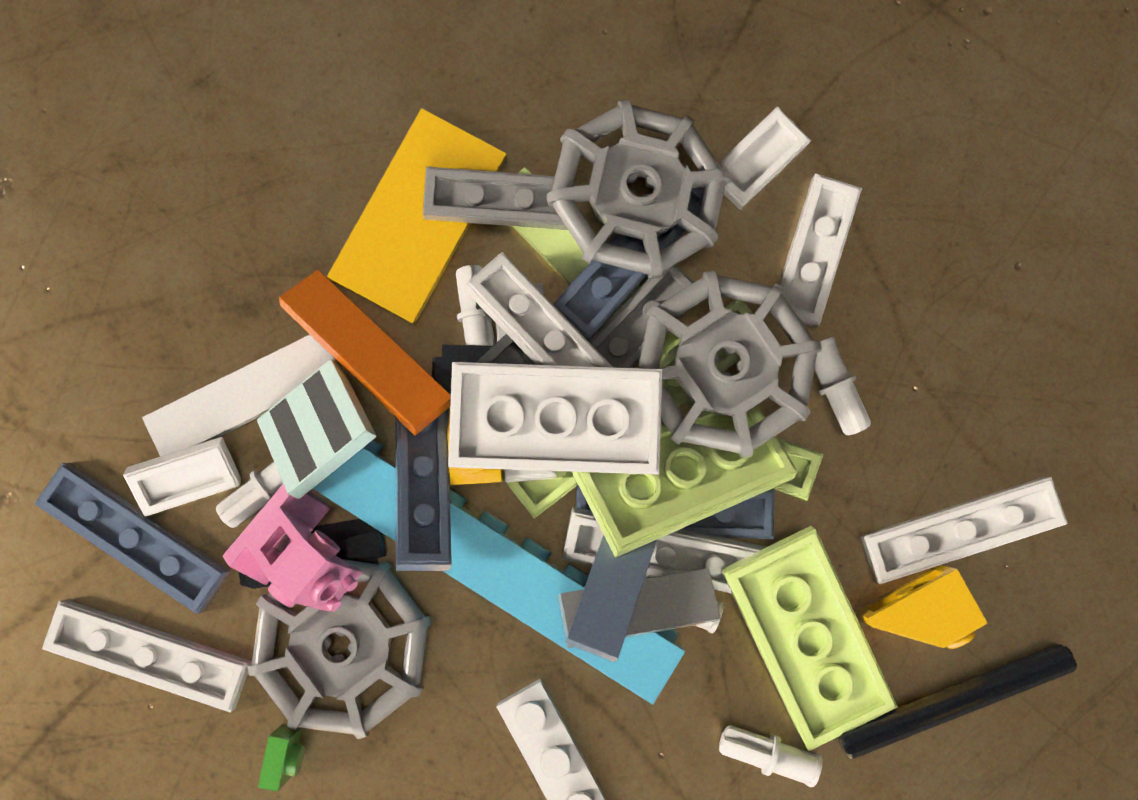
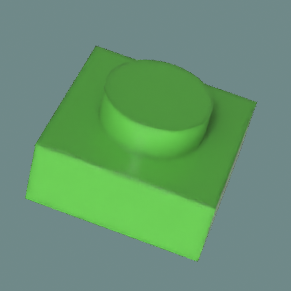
M282 724L269 735L258 788L278 792L291 776L296 777L298 775L305 752V746L298 744L301 728L294 731L287 727V725Z

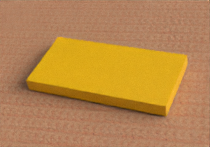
M421 108L328 273L327 278L415 325L471 223L424 220L423 204L426 167L500 172L507 160V154Z

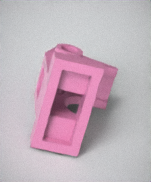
M282 484L223 555L229 567L264 585L271 582V585L268 587L271 595L282 604L291 608L295 604L334 612L341 606L340 599L347 591L350 592L357 587L358 582L356 580L362 574L361 570L336 556L340 548L328 536L318 530L311 534V531L330 510L325 501L310 491L300 499L287 494L284 484Z

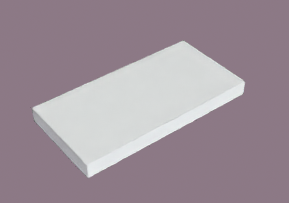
M452 362L448 467L659 475L662 369Z

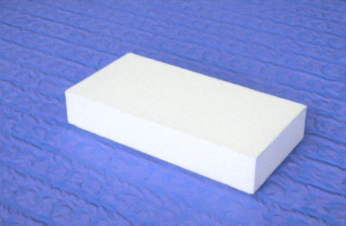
M778 106L719 162L722 169L729 171L730 183L725 185L724 195L739 210L745 207L812 141Z
M223 437L129 466L123 474L144 516L238 487L242 479Z

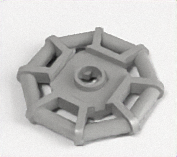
M628 99L619 100L617 107L575 130L567 129L560 138L562 149L552 191L546 197L548 207L556 210L583 252V260L589 264L592 261L644 273L648 275L649 279L661 278L663 271L702 248H712L718 240L716 228L725 185L730 183V176L727 169L721 168L693 125L695 123L694 119L688 115L685 118H680L635 106ZM636 127L669 135L670 137L667 141L637 134ZM618 128L623 133L619 143L610 148L608 145L601 149L593 143ZM680 143L699 171L691 172L687 165L684 169L678 160L679 152L676 149ZM580 157H584L594 164L589 185L573 187ZM637 177H643L646 179L645 186L653 189V194H644L643 197H637L633 195L632 190L628 189L627 183H634ZM701 187L705 190L698 218L688 211L687 208L692 188ZM589 201L593 207L595 217L604 224L597 235L594 234L575 203ZM678 224L688 231L689 234L659 250L657 237L663 235L668 229ZM612 233L643 240L645 253L608 244L606 241Z
M714 270L703 272L701 279L659 306H650L645 313L648 322L638 368L662 369V381L677 379L693 403L684 417L662 384L661 419L672 434L670 439L679 445L682 441L739 453L741 458L751 457L753 450L797 421H805L811 413L807 406L817 353L822 351L820 340L813 339L782 294L784 288L775 283L772 287L716 275ZM722 297L760 304L755 314L745 313L742 315L731 312L732 310L724 308ZM705 299L708 300L710 313L690 326H686L676 319ZM769 311L792 344L780 346L763 321ZM666 331H669L680 339L675 366L659 368ZM723 350L727 355L736 353L740 357V361L735 366L738 372L737 375L731 376L727 371L720 373L715 365L719 361L716 354L718 351ZM794 357L795 364L788 394L777 387L779 381L777 376L782 359ZM767 398L780 406L778 410L749 428L746 416L748 410ZM702 410L717 415H728L733 418L735 432L695 424L694 422Z
M343 560L361 570L362 574L357 578V582L368 584L361 596L344 594L340 599L341 606L334 612L306 607L300 613H296L279 602L271 593L261 594L256 603L260 609L252 664L248 665L247 668L249 676L255 675L287 718V727L294 731H297L300 727L354 734L357 739L368 737L369 730L410 698H417L424 688L420 682L427 629L432 623L430 615L422 613L391 572L392 565L385 561H382L381 564ZM379 589L404 622L389 626L372 603ZM278 620L289 625V645L286 647L285 655L273 657ZM331 633H336L339 637L346 635L350 639L351 643L348 646V650L351 654L348 658L345 659L340 653L334 657L328 653L327 649L332 645V641L329 638ZM407 634L402 673H399L388 666L392 650L391 641L393 637ZM288 667L306 691L301 700L297 698L277 669ZM378 679L393 686L365 709L362 707L359 694ZM316 697H338L337 700H344L346 702L348 713L311 707Z

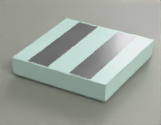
M332 359L328 360L257 419L287 494L298 499L303 497L377 437L342 366Z

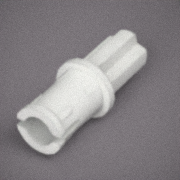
M481 265L463 266L456 271L461 313L457 315V320L463 322L466 345L494 346L492 318L464 290L465 283L483 267Z
M833 336L820 342L822 351L817 353L814 370L823 387L819 391L820 395L826 394L843 433L853 435L867 429L871 425V420L853 383L858 379L856 375L850 376Z
M274 462L261 472H251V479L217 504L216 511L219 517L229 527H238L263 508L282 486L283 482Z
M733 725L727 726L722 732L719 751L723 755L761 768L762 774L766 776L771 775L773 772L805 783L809 787H814L817 784L823 761L820 754H813L784 744L777 735L767 738Z

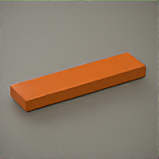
M316 270L279 296L281 307L414 436L450 408L451 395L319 270Z

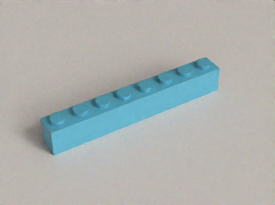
M373 439L312 489L396 541L395 463L380 454L384 446ZM450 488L452 565L449 571L443 572L653 705L685 653L681 644L675 641L679 633L675 629L627 637L624 640L616 662L576 647L568 648L565 643L566 637L558 596L560 593L583 590L589 575L572 564H568L565 570L548 560L552 552L529 537H526L523 543L515 540L505 533L509 528L507 523L486 510L483 511L480 517L463 507L467 498Z

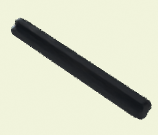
M1057 644L893 709L851 731L843 733L838 737L844 754L849 759H855L1070 674L1076 670L1077 663L1068 647Z

